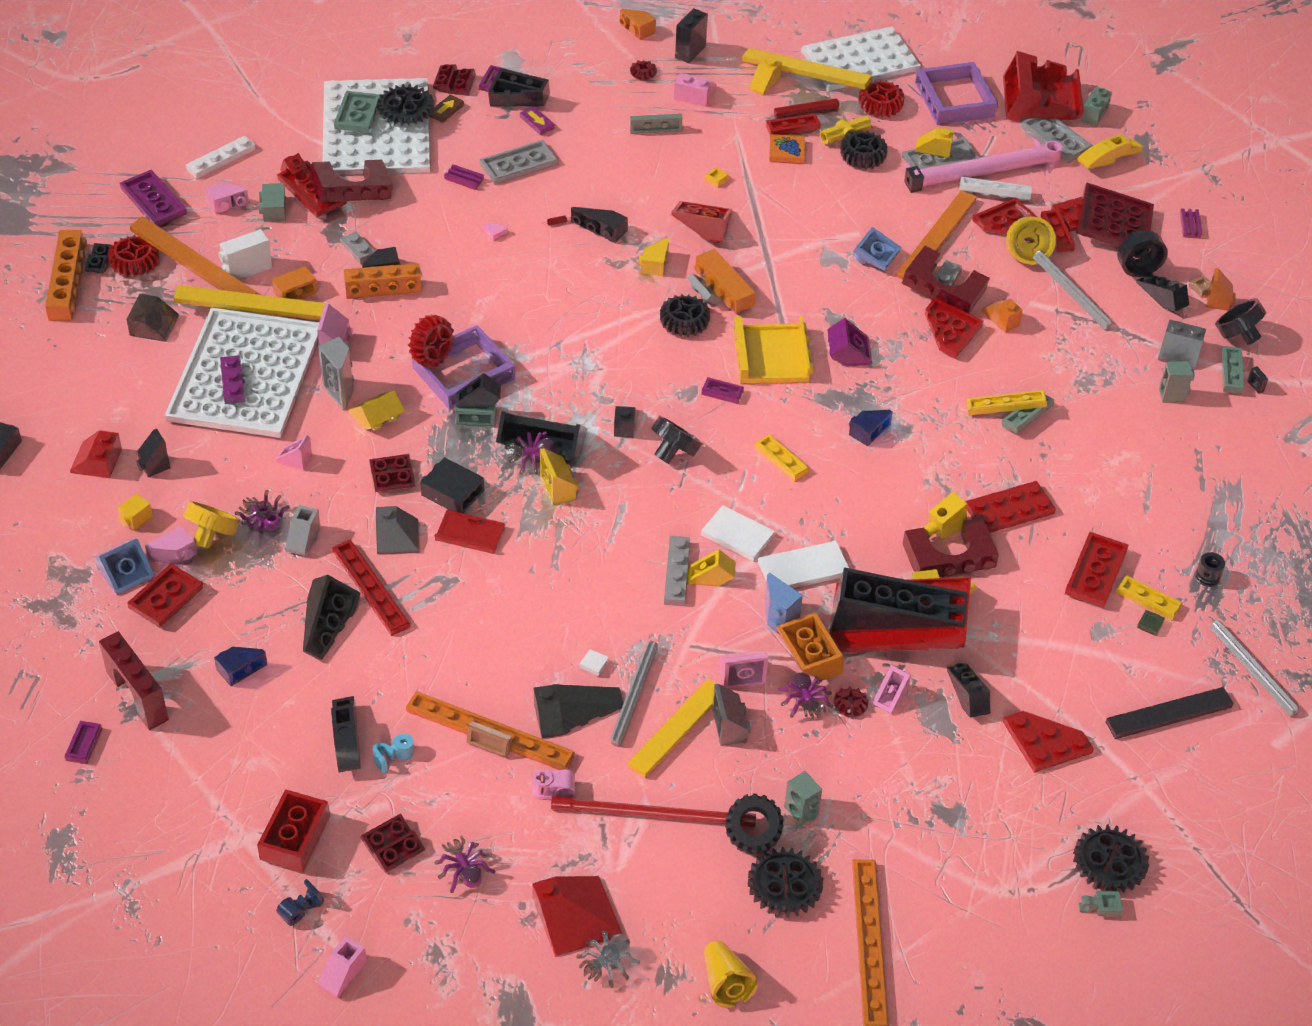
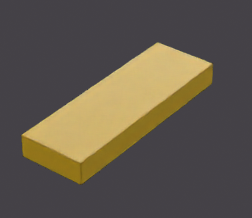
M770 434L755 442L754 448L794 482L809 473V467Z
M1127 575L1116 590L1117 594L1171 621L1174 620L1183 604Z

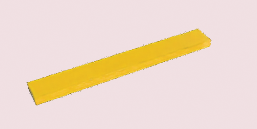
M749 48L742 56L743 62L759 65L767 56L773 57L782 62L781 71L864 90L872 81V75L754 48Z
M177 285L174 296V303L320 321L325 303L185 285Z

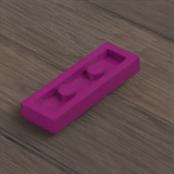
M240 355L220 357L225 404L245 402Z

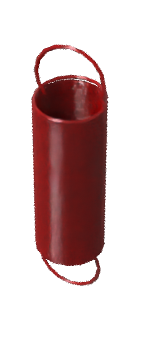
M566 215L549 218L546 224L550 226L567 222Z

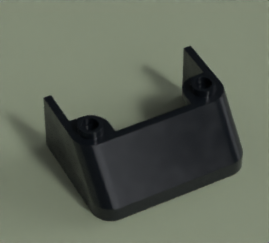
M501 411L496 443L505 445L504 449L516 451V448H524L520 442L517 443L515 441L518 436L529 446L528 432L531 433L532 442L536 440L538 433L547 432L544 438H549L555 442V454L562 455L564 460L574 461L575 458L580 456L587 428L580 424L575 426L512 415L506 411Z

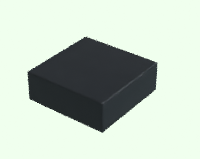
M1256 366L1251 369L1247 382L1260 394L1265 391L1269 378Z

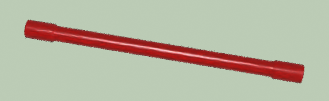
M552 796L551 809L564 811L577 810L724 824L728 812L583 800L562 796ZM744 814L741 819V826L755 827L756 814Z

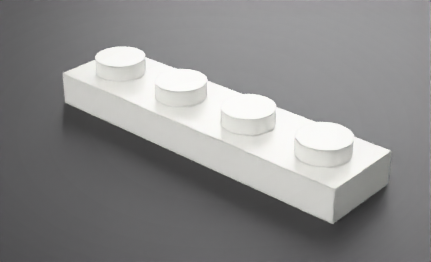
M243 136L186 164V170L198 179L256 150L255 144L246 136Z
M961 176L959 190L967 193L979 192L986 196L993 194L1001 198L1016 197L1018 200L1023 201L1026 199L1030 200L1032 186Z

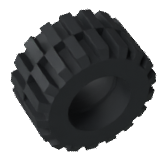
M753 793L751 796L746 794L743 795V798H738L729 808L725 822L726 834L730 838L731 844L737 846L739 851H746V854H761V852H767L771 847L775 846L780 839L784 827V818L781 815L780 807L775 805L776 802L773 799L771 801L767 799L766 795L758 796V793ZM752 811L763 814L768 821L767 831L759 837L747 835L741 828V819L744 814Z

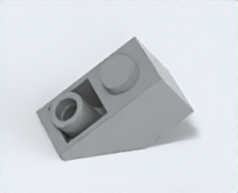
M302 505L298 506L291 519L285 547L286 551L306 555L321 526L319 509Z

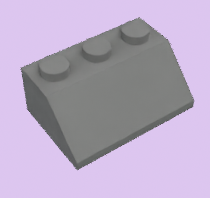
M337 337L319 345L318 348L323 388L344 411L347 409L353 392L354 377L351 371L353 364L350 359L351 348L347 342L344 343L340 337Z

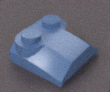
M871 227L854 249L853 255L858 262L863 264L869 262L885 271L902 247L874 227Z

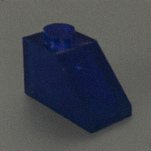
M861 411L857 416H853L849 422V436L869 446L891 425L893 411Z
M232 646L214 657L216 671L230 686L235 685L268 665L266 652L263 649Z

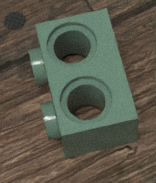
M1096 87L1084 104V113L1080 121L1097 126L1109 109L1112 91Z
M806 771L787 781L784 808L800 825L812 822L818 817L822 796V788Z

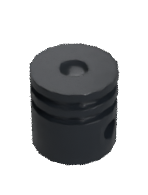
M1214 552L1203 554L1195 574L1198 583L1206 587L1216 586L1220 582L1225 567L1224 558Z

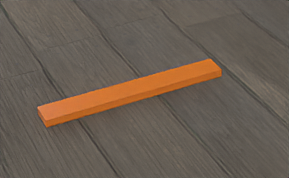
M962 190L958 193L899 269L897 277L903 279L906 269L924 246L938 252L974 205L977 196Z
M140 217L130 225L131 232L218 290L257 294L255 290L145 217Z
M418 691L414 693L406 706V712L466 735L468 733V726L472 721L511 735V752L557 770L568 769L575 757V751Z
M853 859L852 873L863 1026H889L876 860Z

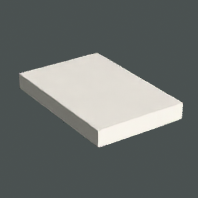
M722 505L701 530V536L754 562L775 536V531Z

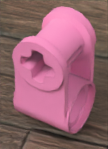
M542 769L533 774L532 780L534 785L532 786V794L538 799H552V796L572 798L575 796V774L573 771L567 769Z

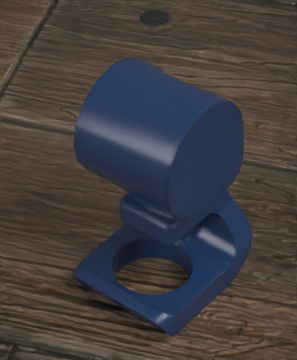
M308 879L304 880V885L307 887L305 898L301 894L296 900H293L291 897L285 898L276 909L277 914L289 926L297 924L304 918L305 908L320 907L324 902L321 893Z

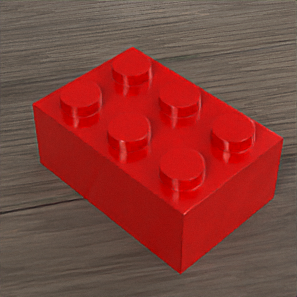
M285 789L257 844L260 860L304 872L330 818L328 801Z

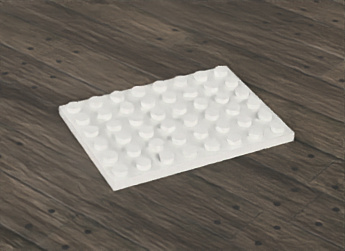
M427 78L324 81L322 162L330 161L336 175H363L365 160L379 159L383 160L388 174L430 173L429 119L423 118V122L417 121V125L413 122L410 123V126L407 123L401 126L399 122L394 125L393 121L388 123L387 119H383L377 109L369 133L334 129V121L346 91L384 94L383 91H389V87L395 89V85L402 87V84L405 87H408L409 84L412 87L418 85V89L424 87V91H427Z
M211 308L164 415L165 421L281 438L318 342L317 329L319 323ZM240 355L245 402L225 404L220 357Z

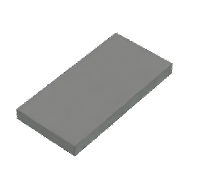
M1029 118L1020 124L1021 129L1033 138L1038 139L1044 146L1048 141L1061 143L1062 152L1060 158L1066 163L1078 159L1082 153L1093 146L1058 119Z
M966 138L953 140L949 158L915 152V149L902 152L904 161L912 167L918 166L919 169L979 158Z
M540 140L479 159V164L492 183L496 185L557 166L558 159L544 140Z

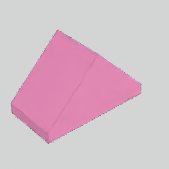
M307 435L284 446L275 461L304 471L312 459L310 437Z
M891 665L872 704L892 714L908 693L911 674Z

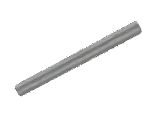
M1042 251L1034 254L1033 259L1104 330L1111 327L1112 321Z
M1220 620L1212 622L1210 629L1289 716L1296 715L1300 709L1298 705Z
M649 640L645 645L610 738L612 745H622L658 649V643Z

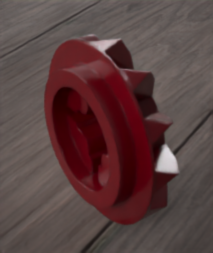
M637 60L630 67V74L641 80L653 78L657 73L656 65L651 63V61Z
M851 686L847 689L841 687L840 691L835 693L833 700L836 710L848 717L862 715L867 710L869 702L866 692L862 693L859 688L852 689ZM849 697L853 698V706H851L848 700Z

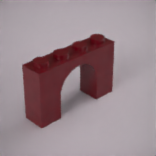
M382 159L365 160L363 170L365 180L357 182L347 181L338 177L330 161L312 162L311 179L321 202L391 199L393 183Z
M924 246L906 269L901 284L931 299H939L970 313L985 293L990 278L973 270L964 283L957 286L945 285L936 280L932 275V272L938 265L941 253Z
M983 517L963 521L961 536L967 550L958 555H947L936 550L932 546L924 527L905 530L902 544L914 572L937 569L939 577H949L961 573H971L984 569L989 570L996 568L999 557Z
M117 631L99 640L108 676L117 687L127 683L133 695L138 716L147 729L150 731L167 722L169 718L162 688L121 633Z

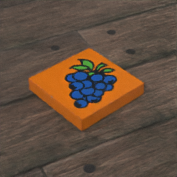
M770 134V162L804 163L805 136Z

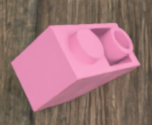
M221 182L205 188L207 202L215 214L249 204L246 187Z
M345 936L330 954L318 982V987L338 998L367 963L365 947Z

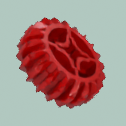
M873 80L865 90L860 89L858 101L860 108L864 109L865 113L869 112V115L881 116L882 118L887 116L890 118L891 115L895 116L896 113L900 112L904 106L905 96L899 85H894L893 82L889 83L887 80Z
M135 234L133 237L127 235L124 239L120 238L119 241H114V245H111L108 251L109 264L114 272H118L119 275L124 274L125 277L132 275L134 278L135 275L148 274L149 270L153 271L154 267L158 266V261H160L159 250Z
M432 314L425 315L424 318H419V323H414L415 328L411 330L412 335L408 337L410 343L407 346L410 347L409 353L412 355L411 358L419 365L438 367L440 363H444V359L448 358V353L452 352L451 346L455 345L452 342L455 338L452 334L454 329L451 327L452 324L444 317Z

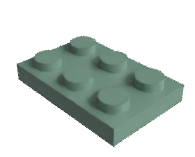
M346 91L334 121V129L369 133L378 109L377 103L380 94Z

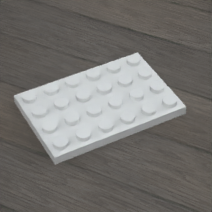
M893 27L812 43L801 48V52L807 61L872 75V81L916 72L921 66ZM821 80L828 91L849 87Z

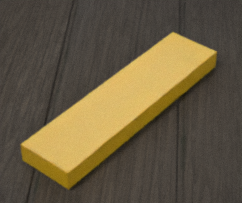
M1044 390L966 399L969 416L1047 407Z

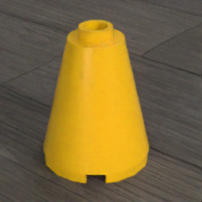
M723 941L710 942L704 949V958L712 999L716 1005L722 1008L735 1007V1003L741 1000L743 1003L748 1001L755 994L758 987L755 974Z

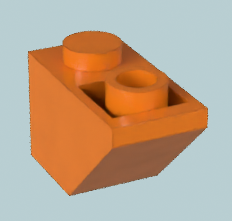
M630 9L620 10L619 22L621 26L639 40L656 32V19L648 12Z

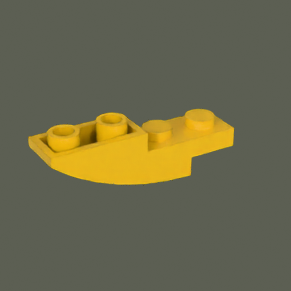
M1120 134L1095 144L1082 153L1077 161L1082 163L1085 168L1093 169L1094 167L1114 164L1115 159L1121 156L1141 153L1143 146L1132 138L1127 139Z

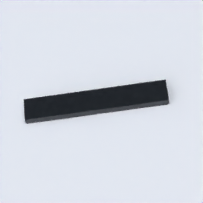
M1220 687L1108 717L1105 723L1114 739L1226 710L1232 708L1234 703L1225 688Z

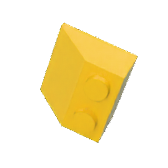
M395 390L380 393L348 410L349 414L364 430L372 428L373 431L383 427L382 423L387 420L390 423L399 419V414L405 412Z
M545 448L540 449V477L552 504L575 500L576 491L579 490L576 478H572L570 465L566 464L562 456Z

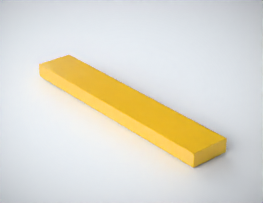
M707 679L628 761V767L646 778L710 711L713 706L714 684L716 683Z

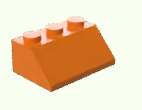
M816 612L777 626L779 634L804 674L818 677L821 680L843 674V655Z

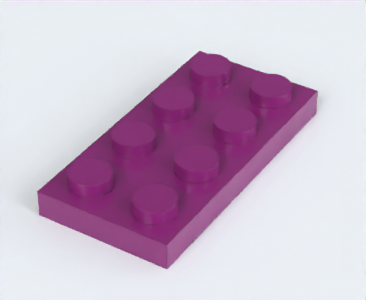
M152 169L119 183L121 190L143 215L157 226L187 214V208Z

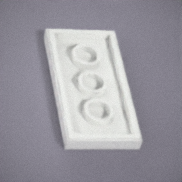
M836 541L758 558L759 567L766 581L767 574L771 573L792 588L841 578L844 567L849 568Z

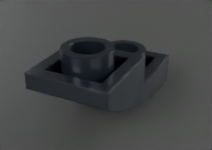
M94 243L92 253L88 254L85 272L104 273L109 265L108 251L112 244Z

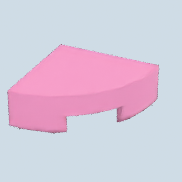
M491 223L483 225L482 231L492 240H495L507 234L508 228L501 224Z

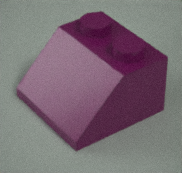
M843 318L827 329L830 347L829 354L834 361H838L842 365L873 364L869 336L849 320Z

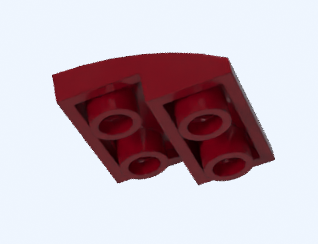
M456 64L440 65L433 89L448 94L469 95L476 74L474 68L458 70Z
M409 454L369 459L375 492L415 487Z
M401 813L362 834L360 837L372 857L385 873L426 850L414 830L411 831Z

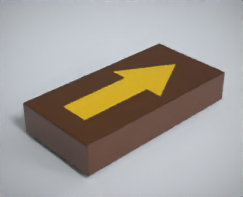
M450 94L434 107V111H432V115H429V117L443 123L464 106V101Z

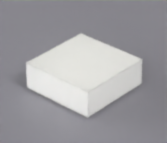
M589 649L580 662L579 669L599 677L609 662V657Z

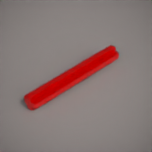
M837 98L777 107L774 108L775 118L837 109L840 103Z

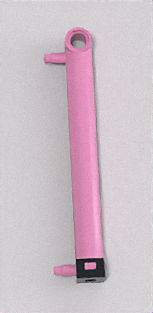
M1034 139V148L923 169H919L918 166L912 167L909 163H906L904 165L906 170L904 182L910 193L922 191L924 186L961 180V176L971 178L1044 163L1047 165H1057L1060 161L1062 144L1057 141H1048L1043 146L1038 139Z

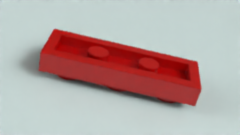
M816 113L766 120V128L769 134L775 135L820 130L821 127Z
M1059 209L1042 211L1040 217L1046 220L1054 229L1056 252L1074 251L1075 243Z

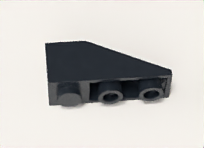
M571 207L572 223L614 243L628 231V217L618 212L604 209Z
M1152 273L1145 274L1143 278L1136 280V283L1162 308L1178 311L1190 305L1187 284L1180 283L1177 280H1169L1166 277H1158Z
M957 663L954 666L947 667V672L959 702L970 718L991 714L990 690L970 666L964 663Z

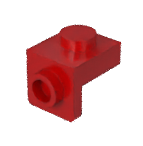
M297 153L286 157L282 161L280 170L283 172L288 169L291 175H296L306 170L307 165L300 154Z

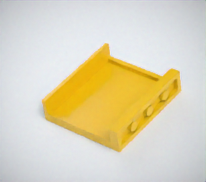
M799 315L798 324L743 325L742 316L734 317L733 332L740 384L809 382L810 374H813V363H810L811 349H807L809 347V336H805L807 334V323H803L802 315Z

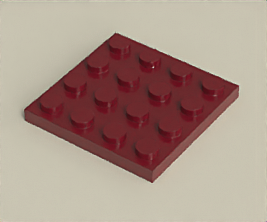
M1086 182L1076 234L1119 248L1130 233L1151 230L1154 204Z

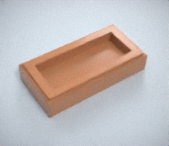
M474 721L469 724L466 743L505 758L510 754L511 735Z

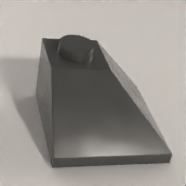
M397 506L376 507L377 554L419 553L418 518Z

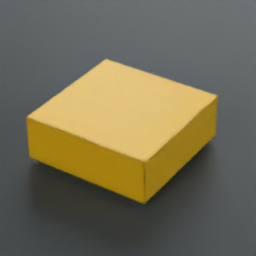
M715 167L704 175V180L718 188L729 180V174Z

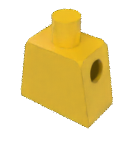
M954 491L929 511V523L924 526L928 537L930 538L935 534L941 540H944L962 529L963 521L967 520V503Z

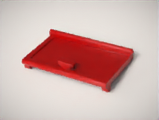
M446 509L438 532L434 534L436 541L494 554L502 532L505 530V523Z

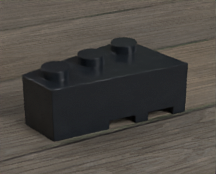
M500 68L488 91L490 106H544L550 95L549 79Z

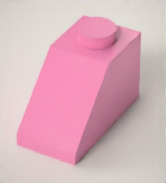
M182 526L145 545L147 558L149 561L180 564L197 555L195 541Z

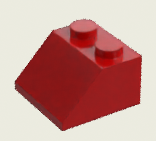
M99 430L85 439L76 455L70 473L110 479L122 451L119 433Z

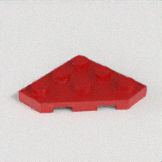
M1015 197L973 215L972 221L983 231L1007 235L1010 226L1018 219L1037 216Z
M936 298L925 308V316L939 351L954 358H957L984 323V320Z
M1026 711L1005 716L1003 719L1004 725L1034 773L1093 753L1094 748L1081 730Z

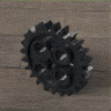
M402 84V87L395 85V89L389 87V91L384 90V94H380L377 103L379 115H382L383 119H387L388 123L393 121L394 125L399 122L401 126L404 123L410 126L412 122L417 125V121L423 122V118L429 119L428 115H432V111H434V99L432 94H429V90L424 91V87L418 89V85L412 87L411 84L408 87H405L404 84Z
M1107 824L1105 830L1097 825L1096 831L1089 828L1087 834L1082 833L1081 839L1077 840L1074 848L1073 862L1077 863L1075 869L1081 870L1080 877H1088L1087 884L1096 883L1095 889L1102 886L1104 891H1107L1108 888H1111L1112 891H1117L1120 888L1125 893L1127 887L1134 890L1135 885H1140L1142 879H1145L1149 868V856L1145 855L1147 848H1140L1142 840L1134 841L1135 834L1128 836L1127 829L1119 832L1117 825L1114 830H1111L1109 824ZM1120 845L1116 852V855L1113 857L1107 872L1103 873L1107 861H1109L1115 846Z
M781 847V852H777L775 848H772L771 855L764 851L763 858L757 856L756 863L751 864V870L748 872L747 887H750L749 894L754 895V903L761 901L760 909L766 906L769 907L768 914L776 910L777 917H780L782 912H785L787 918L790 917V912H794L796 916H799L800 909L807 913L808 906L814 908L815 901L820 900V893L823 890L824 878L821 877L822 870L816 869L817 862L810 863V855L803 858L802 850L794 854L792 847L789 852H786L784 847ZM782 865L786 866V884L788 885L787 894L789 899H786L784 894L785 882Z

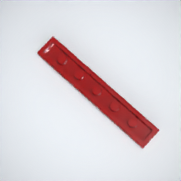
M350 539L332 547L334 555L389 634L393 636L410 628V622Z

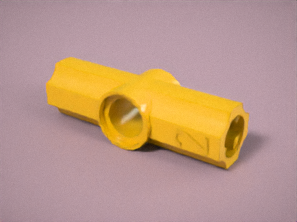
M866 115L849 122L846 119H841L834 127L820 131L821 142L827 145L844 139V136H848L849 133H854V131L860 132L862 130L865 132L871 130L870 118Z

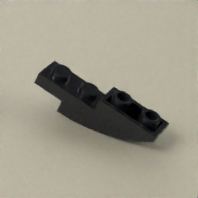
M354 696L332 700L331 716L338 772L361 769Z

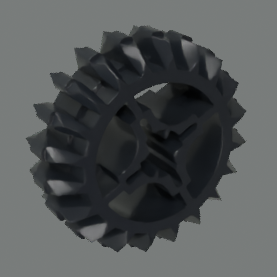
M861 130L860 132L854 131V133L844 136L840 146V153L843 161L847 162V165L852 164V168L859 167V169L865 168L867 170V168L874 169V166L879 167L880 164H883L887 157L888 147L885 139L881 138V135Z
M681 293L680 296L668 297L660 309V323H662L663 328L668 333L672 332L673 336L678 334L680 337L686 335L688 338L690 335L696 337L697 333L702 334L703 330L707 329L710 322V308H708L707 303L703 302V299H698L697 295L691 297L690 294L684 296Z

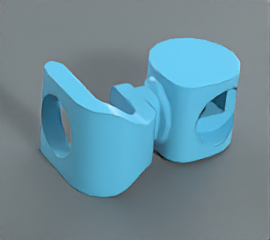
M409 734L397 735L392 739L391 746L386 743L374 744V763L382 773L388 772L387 760L382 754H386L390 760H393L394 756L400 760H408L413 756L414 740Z

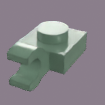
M1096 891L1095 897L1081 896L1082 902L1078 903L1079 912L1081 913L1097 910L1098 916L1121 917L1123 913L1120 892Z

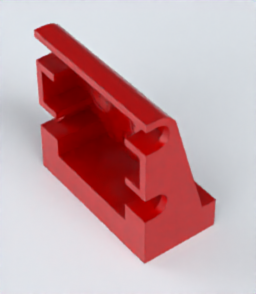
M1016 51L1003 75L1006 119L1019 122L1022 117L1077 120L1081 118L1084 113L1079 69H1076L1071 75H1066V65L1046 60L1044 65L1037 66V56Z

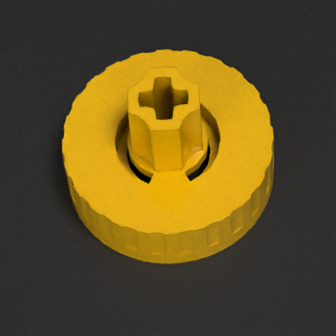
M1032 216L1020 218L1007 231V250L1011 257L1020 263L1038 264L1033 259L1036 252L1042 251L1049 258L1054 251L1056 245L1054 229L1042 218ZM1029 238V242H1024V239Z
M192 500L188 501L183 514L184 518L199 525L193 540L195 544L205 548H210L216 532L234 536L240 519L232 514Z

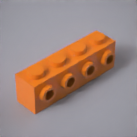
M716 249L696 256V264L694 266L696 273L705 280L706 284L715 291L716 295L725 302L728 308L737 314L754 307L755 292Z
M419 263L344 269L346 299L421 293Z

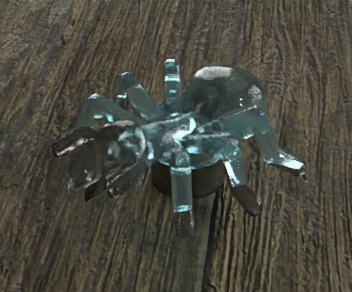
M604 930L602 931L604 938L603 947L595 939L585 942L588 946L594 945L601 954L586 949L582 954H577L576 958L582 959L587 955L597 958L584 960L579 965V968L581 969L587 964L583 975L585 977L587 974H590L588 980L595 977L594 982H597L602 976V967L606 968L609 987L613 988V969L619 967L622 976L626 980L629 979V975L626 973L624 965L620 962V958H627L629 962L638 965L640 960L634 959L629 953L630 939L626 935H613L610 943H608V934Z

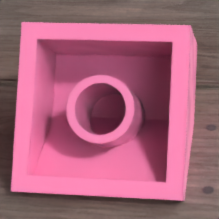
M680 73L674 83V99L706 107L717 84L712 80Z
M326 303L317 329L319 345L337 337H340L344 343L347 342L349 344L348 340L352 339L353 328L350 327L349 319Z
M758 650L720 655L718 670L722 686L729 689L766 684L768 654Z

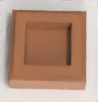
M1203 275L1191 281L1189 287L1200 297L1207 295L1211 281Z

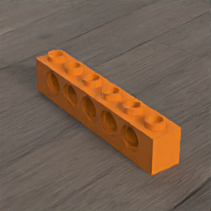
M59 230L45 305L48 321H72V315L76 313L77 287H80L81 284L79 274L83 273L84 248H87V239L83 237L82 230Z

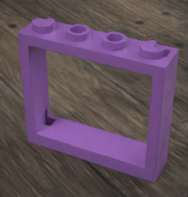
M975 62L917 69L915 85L936 125L995 117L998 101L993 97L992 90L988 88L986 79L982 77L981 71L977 68ZM970 78L983 101L943 107L931 83Z
M478 325L454 335L455 338L452 342L455 345L451 346L452 352L448 353V357L477 344L497 366L486 372V375L501 384V386L515 380V365ZM412 359L413 369L449 410L456 406L457 391L477 378L475 377L447 390L428 367L419 365Z

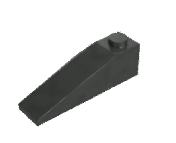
M328 574L313 579L307 597L303 641L304 653L318 660L324 658L335 642L338 633L344 629L349 617H352L355 613L361 592Z
M562 684L533 687L534 707L541 738L567 734L570 732V729L578 725L582 727L588 724L589 720L596 717L601 718L621 709L624 704L620 687Z

